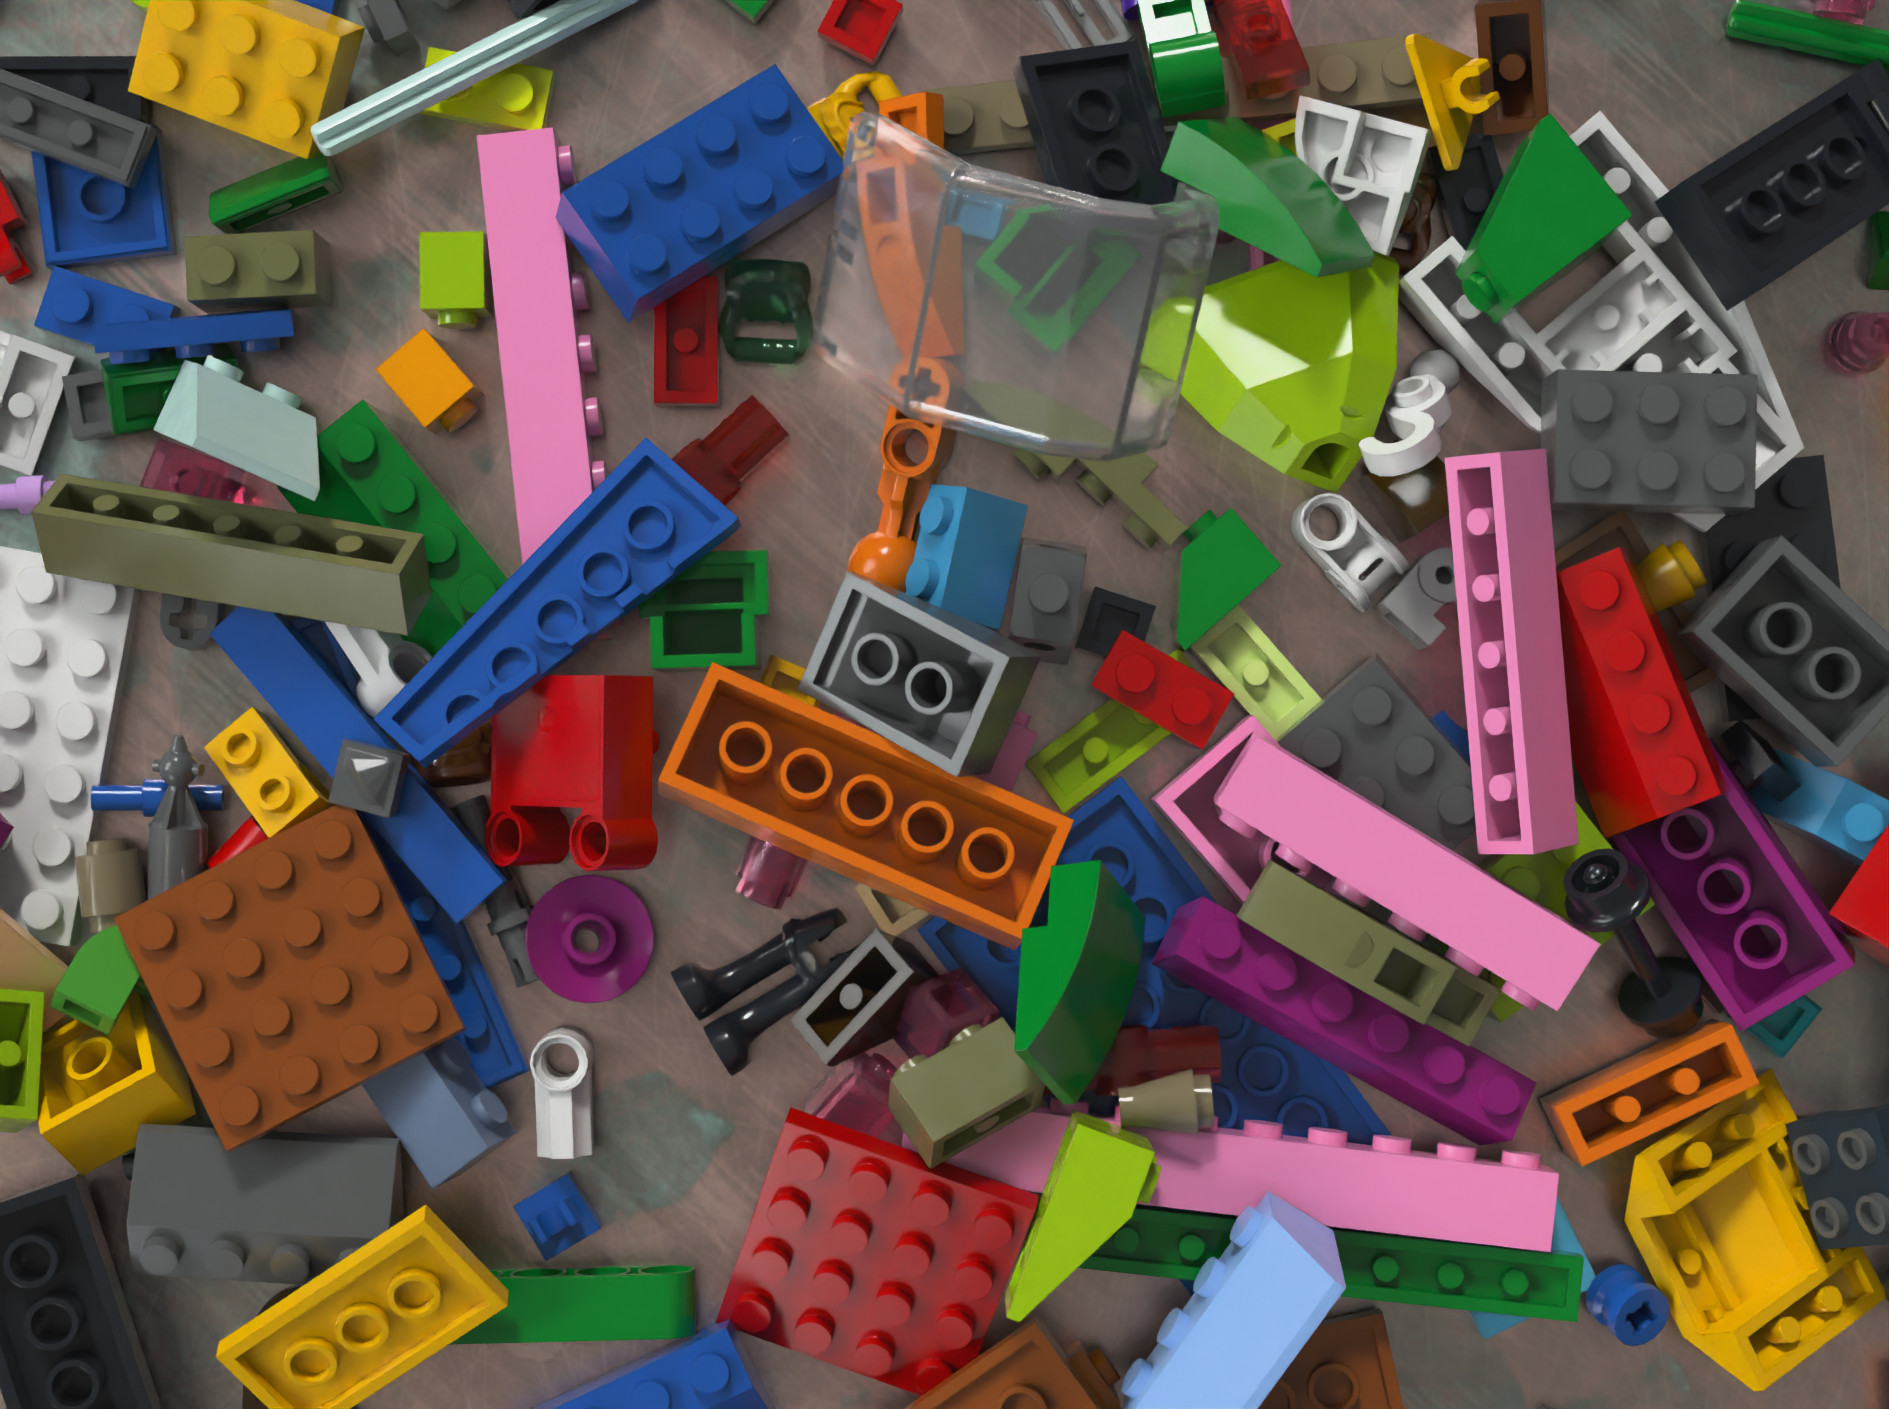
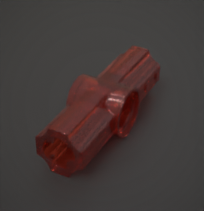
M751 395L726 419L724 418L720 425L703 440L701 438L695 439L677 453L672 460L726 506L742 489L744 485L742 481L781 446L790 435L764 405Z
M1202 1024L1148 1030V1025H1121L1110 1051L1085 1091H1094L1095 1095L1118 1096V1088L1136 1086L1189 1069L1193 1070V1075L1209 1074L1211 1083L1221 1082L1222 1065L1218 1028L1216 1025L1206 1026ZM1045 1085L1043 1095L1053 1094Z

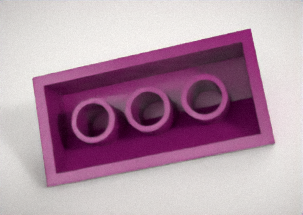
M1710 736L1708 739L1730 791L1610 837L1629 862L1637 864L1647 873L1652 888L1651 898L1739 1030L1743 1031L1854 966L1856 951L1829 915L1828 909L1741 780L1730 768L1727 759Z

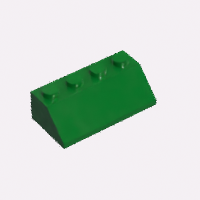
M362 399L317 436L320 490L315 501L279 485L276 487L295 511L300 514L424 534L432 596L408 636L399 635L403 641L420 645L434 657L512 575L380 411Z

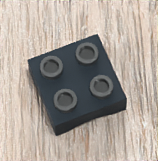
M1889 1104L1855 1110L1821 1112L1785 1124L1821 1250L1889 1244Z

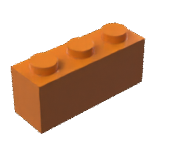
M1711 1018L1692 1027L1684 1034L1666 1039L1540 1098V1102L1566 1157L1583 1167L1760 1083L1732 1024Z

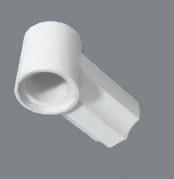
M325 622L361 676L356 687L357 698L364 710L372 717H375L433 658L420 645L403 641L399 634Z
M565 1025L552 1029L537 1043L531 1054L530 1067L535 1078L537 1157L574 1159L594 1154L591 1066L594 1062L595 1051L591 1039L577 1027ZM556 1043H563L572 1047L578 1055V1069L567 1074L554 1070L548 1063V1047Z

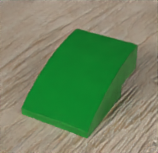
M1238 117L1178 122L1160 171L1215 197L1206 223L1317 278L1371 266L1375 254L1354 218L1318 174L1292 151L1265 132Z
M1101 860L1051 866L1047 926L1022 929L1014 1051L1063 1105L1077 1102L1095 1077L1110 1051L1132 997L1143 951L1146 918Z

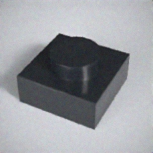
M1095 586L1075 649L1106 658L1122 630L1145 642L1156 606Z
M1740 719L1721 735L1735 754V757L1728 762L1730 768L1752 792L1761 786L1782 802L1801 787L1770 743L1743 720Z

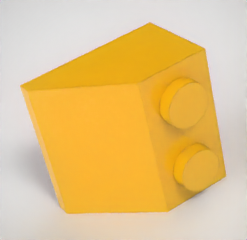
M133 992L109 1035L74 1018L42 1035L38 1100L40 1134L82 1176L135 1148L141 1124L177 1125L196 1114L186 1069L147 998Z

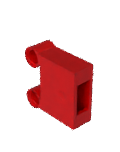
M545 676L492 717L491 816L485 827L484 840L489 858L496 865L502 867L559 864L566 857L569 849L574 862L586 871L639 870L646 868L653 861L657 853L658 834L652 820L653 754L657 752L660 744L659 736L653 730V676ZM560 807L582 808V813L575 819L571 830L566 816L560 811Z

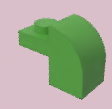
M118 926L107 928L84 943L58 984L50 1007L106 1035L110 1034L133 992L153 1001Z

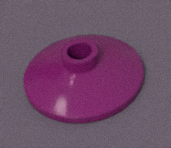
M576 876L554 885L534 906L526 926V953L535 975L553 993L573 1002L601 1003L624 994L643 976L653 953V925L643 902L627 886L604 876ZM590 930L596 934L598 947L594 952L584 953L578 949L575 939L579 931Z

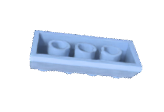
M1267 1191L1256 1208L1252 1206L1246 1207L1232 1227L1230 1233L1231 1243L1219 1259L1211 1257L1200 1269L1193 1285L1195 1293L1183 1310L1174 1308L1163 1321L1157 1334L1158 1344L1147 1360L1138 1358L1127 1371L1121 1385V1393L1124 1394V1409H1258L1346 1289L1334 1231L1270 1191Z

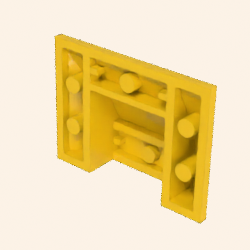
M1772 1068L1762 1070L1756 1074L1760 1084L1703 1110L1635 1156L1624 1222L1658 1289L1667 1297L1670 1307L1669 1311L1682 1336L1754 1392L1764 1391L1886 1299L1885 1290L1862 1246L1823 1250L1820 1248L1785 1125L1798 1119Z

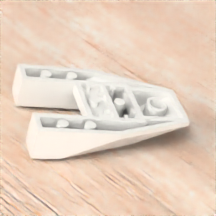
M1601 111L1596 113L1569 137L1633 215L1602 245L1618 265L1536 334L1517 310L1495 324L1486 312L1476 309L1465 296L1462 282L1455 274L1466 251L1453 236L1399 281L1398 298L1431 337L1448 353L1453 355L1470 374L1519 420L1540 435L1542 380L1557 369L1758 375L1755 489L1804 449L1745 301L1743 300L1726 311L1654 203L1669 192V190ZM1671 513L1702 533L1706 532L1725 516L1724 514Z

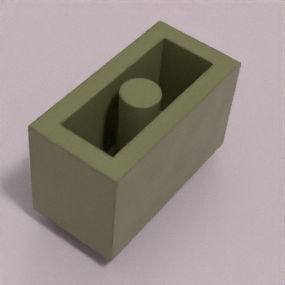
M314 230L184 237L187 301L206 313L332 306L329 243Z
M1003 1017L985 1027H982L981 1024H974L965 1028L951 1040L949 1047L929 1058L922 1054L909 1059L896 1070L893 1078H891L888 1108L929 1169L943 1163L1041 1106L1045 1084L1015 1053V1034Z

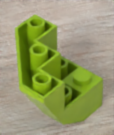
M1373 251L1375 256L1371 266L1368 268L1317 278L1283 260H1279L1172 298L1139 350L1142 356L1219 433L1284 475L1337 493L1362 457L1359 442L1365 438L1374 437L1397 369L1399 264L1395 258Z

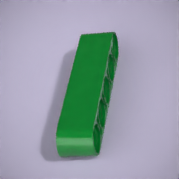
M686 1265L489 1269L509 1290L508 1306L449 1345L657 1340L693 1336L697 1333L695 1267Z

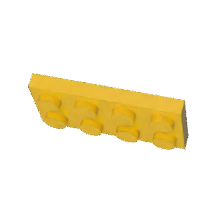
M424 1205L220 1340L216 1358L269 1409H351L508 1306L509 1290L427 1205Z

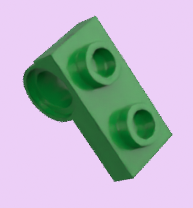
M1137 0L1138 13L1162 118L1225 106L1226 96L1221 54L1215 31H1211L1204 0Z

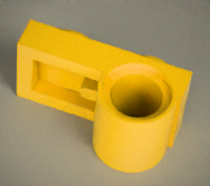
M253 706L204 747L269 838L335 805L328 802L330 793L312 771L297 760L266 716Z

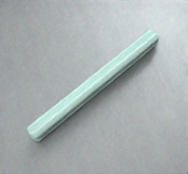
M560 0L314 124L311 127L313 139L324 156H334L640 0Z

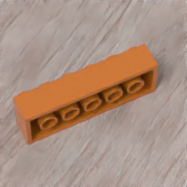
M714 662L711 663L658 778V793L667 799L1012 950H1016L1022 942V929L1029 928L1049 881L1051 866H1055L1074 822L1073 819L977 777H956L881 735Z

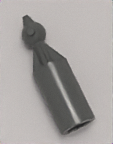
M175 735L169 751L161 759H155L152 764L153 771L160 773L161 778L168 784V787L152 822L148 824V900L208 870V824L203 822L188 786L196 776L204 775L205 766L198 763L195 756L189 752L183 735Z

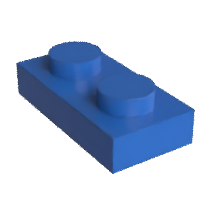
M54 266L34 326L94 346L93 324L178 317L180 308L173 304ZM168 347L149 349V353L167 351Z

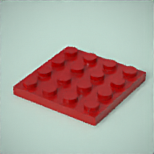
M790 1107L715 1323L719 1324L730 1319L737 1331L922 1396L977 1358L1036 1211L1039 1195L946 1162L929 1169L918 1152Z

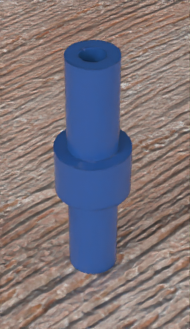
M144 779L143 785H93L91 788L92 811H143L144 817H154L168 784L163 779ZM188 785L198 810L224 809L223 785Z

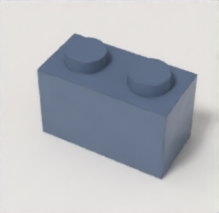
M450 1038L362 1084L397 1138H400L401 1144L432 1189L463 1174L517 1133L507 1119L508 1115L504 1104L498 1096L486 1089L471 1067V1059L467 1050L454 1038Z

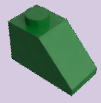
M1232 508L1228 509L1219 518L1209 509L1181 534L1189 545L1178 554L1172 639V644L1176 649L1179 648L1181 652L1186 651L1282 566Z

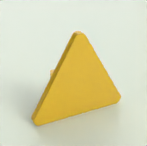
M1417 33L1408 35L1405 39V46L1443 167L1446 171L1456 170L1461 162L1473 115L1484 112L1500 99L1498 91L1480 94V74L1490 68L1489 60L1484 58L1474 59Z

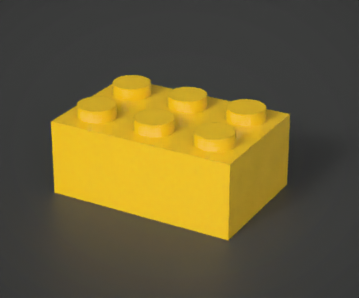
M150 0L128 91L294 155L309 159L321 153L313 139L311 127L343 110L365 27L295 0Z

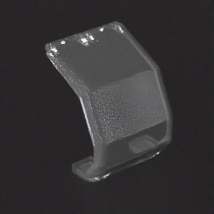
M860 112L855 117H850L842 160L844 169L839 177L831 221L833 230L832 235H829L820 283L822 292L817 299L810 339L814 353L908 418L1041 455L1108 462L1164 448L1171 434L1218 235L1219 210L1215 199L1210 194L1181 182L1177 184L1174 202L1147 205L1098 198L969 164L880 113Z

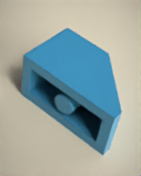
M1774 749L1800 783L1801 787L1782 802L1761 786L1754 792L1747 788V791L1766 819L1849 864L1861 865L1889 824V801L1848 778L1821 767H1815L1811 763Z

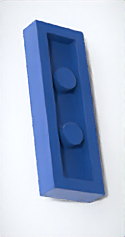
M288 308L92 325L95 353L109 352L110 364L149 361V349L175 347L176 358L215 355L214 343L240 341L241 352L280 349L279 337L294 336L292 314Z

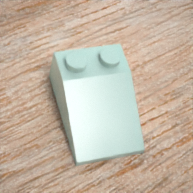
M209 355L203 366L184 360L153 430L315 501L320 490L316 417L298 410L303 398L268 382L262 393L239 383L244 371Z

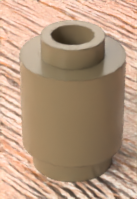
M126 838L86 842L87 855L74 857L81 917H88L90 932H101L107 928L117 926L114 917L146 902L140 849L127 850Z

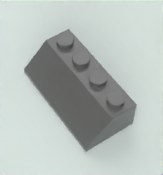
M141 1124L139 1127L126 1223L132 1275L305 1285L404 1219L400 1138L271 1131L233 1152H227L215 1128Z

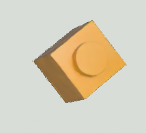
M425 328L420 330L375 369L420 423L435 435L444 428L448 433H452L463 426L478 410L474 402L484 395L438 340Z

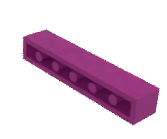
M1203 896L1178 907L1151 963L1479 1146L1513 1140L1537 1084L1532 1079L1471 1045L1467 1046L1426 1023L1423 1025L1363 992L1238 918L1236 914Z

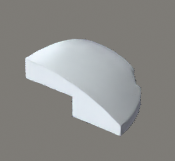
M1300 95L1295 121L1297 157L1318 174L1341 200L1360 227L1371 249L1389 256L1414 192L1432 130Z

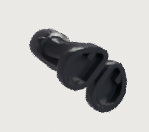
M838 907L825 910L803 920L791 918L783 924L780 934L728 965L714 970H707L694 963H688L670 972L693 1014L699 1021H702L747 989L784 967L791 965L796 975L752 1002L717 1018L703 1027L711 1045L731 1076L741 1072L750 1064L754 1040L776 1022L801 1008L859 947L858 945L847 952L836 954L829 959V963L822 967L819 966L808 947L810 944L817 940L818 942L823 941L835 929L848 922Z

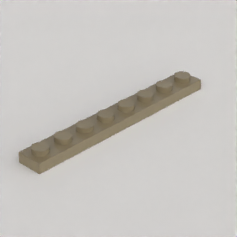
M1431 33L1420 34L1431 39ZM1408 35L1221 56L1226 105L1165 118L1161 116L1150 64L1145 65L1165 132L1175 131L1179 121L1238 117L1249 123L1296 117L1300 95L1355 110L1423 103L1405 46V39ZM1015 80L921 90V92L927 91L943 95L944 156L1035 146Z

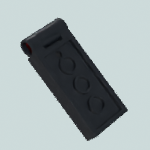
M1879 58L1685 179L1654 202L1726 311L1758 292L1889 204V73Z

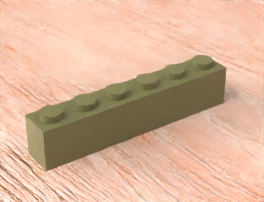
M67 474L59 475L31 512L46 573L407 636L432 596L424 534Z

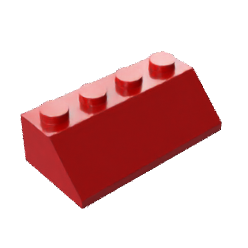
M1618 547L1557 572L1571 756L1604 837L1613 836L1730 791L1631 550Z

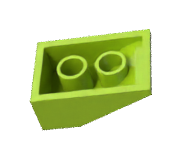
M1073 1109L1005 1293L1007 1318L1017 1322L1023 1320L1132 1217L1137 1201L1145 1204L1150 1202L1159 1179L1161 1166L1156 1164L1157 1157H1154L1155 1151L1147 1136Z

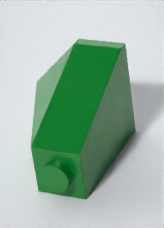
M1549 113L1539 121L1520 143L1455 274L1461 280L1463 292L1469 302L1476 309L1486 312L1494 323L1497 324L1589 259L1633 214L1552 114Z

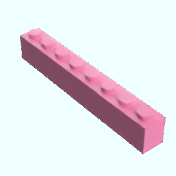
M553 127L477 136L522 565L608 477L606 461H595L593 436L603 435V420L599 398H589L586 373L596 372V355L592 334L582 335L579 310L590 308L587 277L585 271L575 272L573 247L575 246L555 218L562 192L566 190V184L576 183L575 160L572 146H562L561 140ZM623 618L614 625H623ZM613 626L590 643L615 640Z

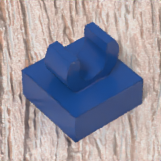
M569 1171L513 1206L545 1261L598 1231L603 1226L602 1221L572 1171Z

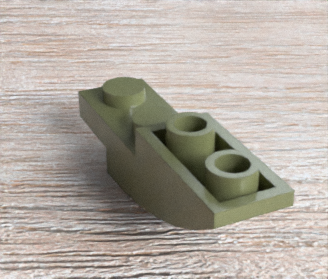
M974 379L966 387V397L972 402L966 409L967 413L992 436L1001 429L1019 446L1012 455L1038 480L1047 473L1053 480L1058 482L1075 465L1082 471L1076 478L1082 488L1102 505L1109 499L1116 503L1128 515L1122 522L1124 527L1148 549H1151L1157 542L1166 551L1188 528L1143 485L1159 464L1131 440L1103 421L1071 404L1041 392L1008 383Z
M1271 859L1267 862L1237 914V917L1328 972L1424 1025L1426 1023L1467 1046L1471 1044L1501 992V989L1481 976L1469 973L1448 958L1391 928L1375 916Z

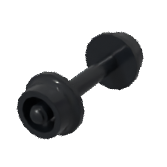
M1597 849L1582 855L1567 869L1563 880L1567 894L1564 902L1566 913L1570 921L1578 929L1591 933L1609 932L1612 930L1634 970L1622 983L1618 995L1623 1015L1632 1024L1641 1026L1649 1035L1657 1038H1673L1684 1034L1694 1027L1702 1017L1704 1004L1701 995L1704 985L1699 970L1689 960L1676 956L1657 958L1635 918L1640 915L1649 903L1652 892L1647 873L1637 864L1629 862L1621 852L1616 850Z

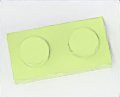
M1239 604L1189 647L1224 688L1235 693L1233 699L1248 716L1254 715L1275 740L1322 701L1320 696Z

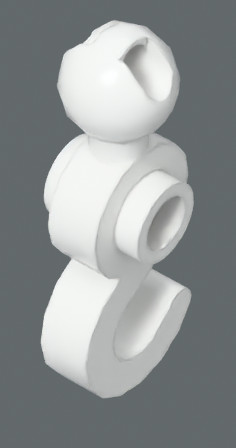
M1443 349L1421 352L1412 361L1410 377L1401 380L1392 388V393L1388 395L1383 409L1390 429L1403 440L1395 443H1382L1373 437L1361 440L1359 448L1370 473L1378 476L1406 474L1423 467L1440 452L1442 441L1438 432L1442 430L1444 423L1452 415V406L1448 394L1457 386L1459 381V364L1453 355Z

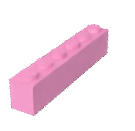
M1546 449L1505 451L1445 458L1478 854H1538L1579 844Z
M1256 731L1252 733L1213 797L1215 804L1224 809L1218 818L1224 824L1250 839H1253L1258 830L1280 843L1275 854L1286 862L1308 874L1314 864L1336 877L1331 886L1335 891L1361 907L1365 908L1370 899L1391 910L1393 913L1388 920L1391 925L1419 942H1422L1428 933L1450 947L1444 956L1475 976H1479L1485 967L1506 980L1501 991L1533 1011L1542 1002L1558 1012L1600 946V943L1588 932L1578 929L1573 923Z

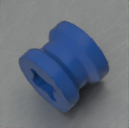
M1612 1265L1601 1271L1592 1281L1586 1296L1588 1312L1602 1325L1608 1326L1610 1332L1625 1345L1639 1346L1651 1341L1661 1332L1668 1320L1670 1307L1667 1297L1654 1285L1647 1284L1645 1278L1629 1265Z

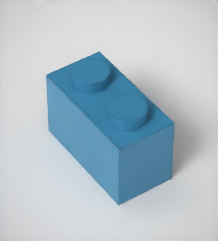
M930 484L927 500L920 513L921 528L913 563L906 575V594L989 629L1000 630L1028 505L968 487Z

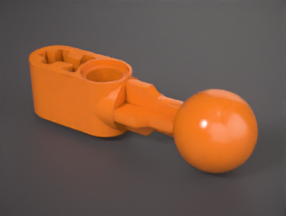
M913 357L906 361L897 373L880 444L884 463L877 494L884 505L878 531L866 535L855 545L847 564V571L858 573L905 594L907 590L906 575L913 563L917 546L914 538L921 509L927 500L930 484L937 485L940 471L951 457L966 396V374L961 365L950 357ZM924 375H932L933 380L942 383L940 394L931 395L930 389L922 386ZM913 410H923V414L935 413L936 419L927 417L913 418ZM914 429L920 431L928 442V454L921 464L914 463L908 457L905 450L906 439Z

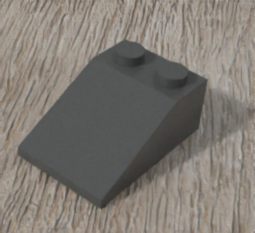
M847 571L798 686V690L956 777L988 774L993 768L1041 656L987 627L858 573Z

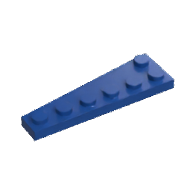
M645 437L373 720L426 768L733 535L742 526L739 518Z

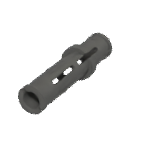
M486 796L474 797L449 808L487 853L484 835L491 811ZM498 865L509 878V881L485 902L492 921L487 924L491 936H498L510 964L516 986L519 988L539 980L531 968L525 946L526 926L535 905H528L516 878L513 866L502 867Z

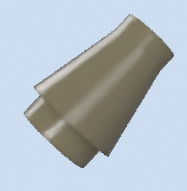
M1189 1069L1136 1086L1118 1088L1121 1128L1141 1127L1198 1135V1128L1214 1127L1213 1097L1209 1074L1193 1075V1070Z

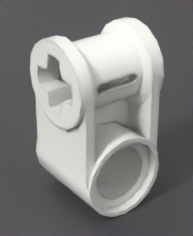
M1333 493L1316 495L1299 504L1293 512L1290 525L1292 536L1297 544L1324 571L1332 585L1361 612H1365L1371 606L1369 598L1394 574L1404 575L1410 569V565L1402 553L1382 533L1373 528L1352 504L1341 495ZM1317 506L1328 507L1335 513L1338 519L1337 533L1329 541L1318 539L1310 530L1309 517ZM1374 561H1376L1375 564L1359 579V575L1362 574Z

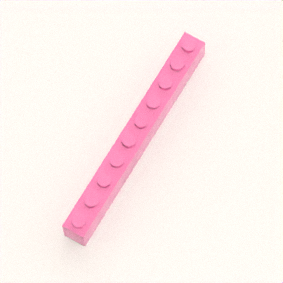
M1051 1097L1050 1108H1037L944 1162L1025 1191L1042 1193L1073 1109L1121 1127L1119 1105H1115L1114 1115L1089 1112L1090 1102L1078 1099L1074 1104L1063 1105L1057 1097ZM1214 1116V1127L1198 1128V1135L1141 1127H1124L1148 1137L1155 1151L1154 1157H1157L1156 1164L1161 1166L1159 1179L1150 1202L1145 1204L1137 1201L1136 1204L1239 1216L1248 1206L1256 1208L1267 1191H1270L1325 1226L1551 1252L1559 1173L1546 1165H1541L1542 1155L1518 1150H1502L1501 1160L1477 1158V1147L1449 1142H1438L1437 1153L1411 1150V1139L1390 1135H1373L1372 1145L1347 1142L1348 1132L1320 1127H1309L1308 1138L1282 1135V1124L1261 1120H1244L1243 1130L1218 1127L1219 1117ZM903 1130L901 1147L918 1152Z

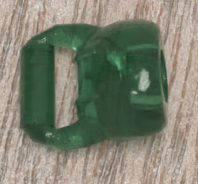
M741 258L731 260L725 271L724 283L727 297L721 311L719 329L726 352L736 362L794 365L795 362L804 357L813 336V320L808 304L811 287V276L808 266L802 261ZM747 320L750 323L754 321L780 322L781 324L788 322L793 323L795 327L796 339L736 337L735 333L739 321Z

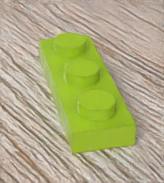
M1179 648L1168 655L1195 670ZM1109 699L1026 761L1025 764L1061 813L1064 814L1169 736L1171 732L1115 700Z

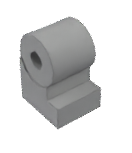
M1442 547L1434 549L1420 557L1373 607L1382 618L1419 651L1429 647L1447 628L1434 616L1435 613L1442 606L1457 601L1452 548Z

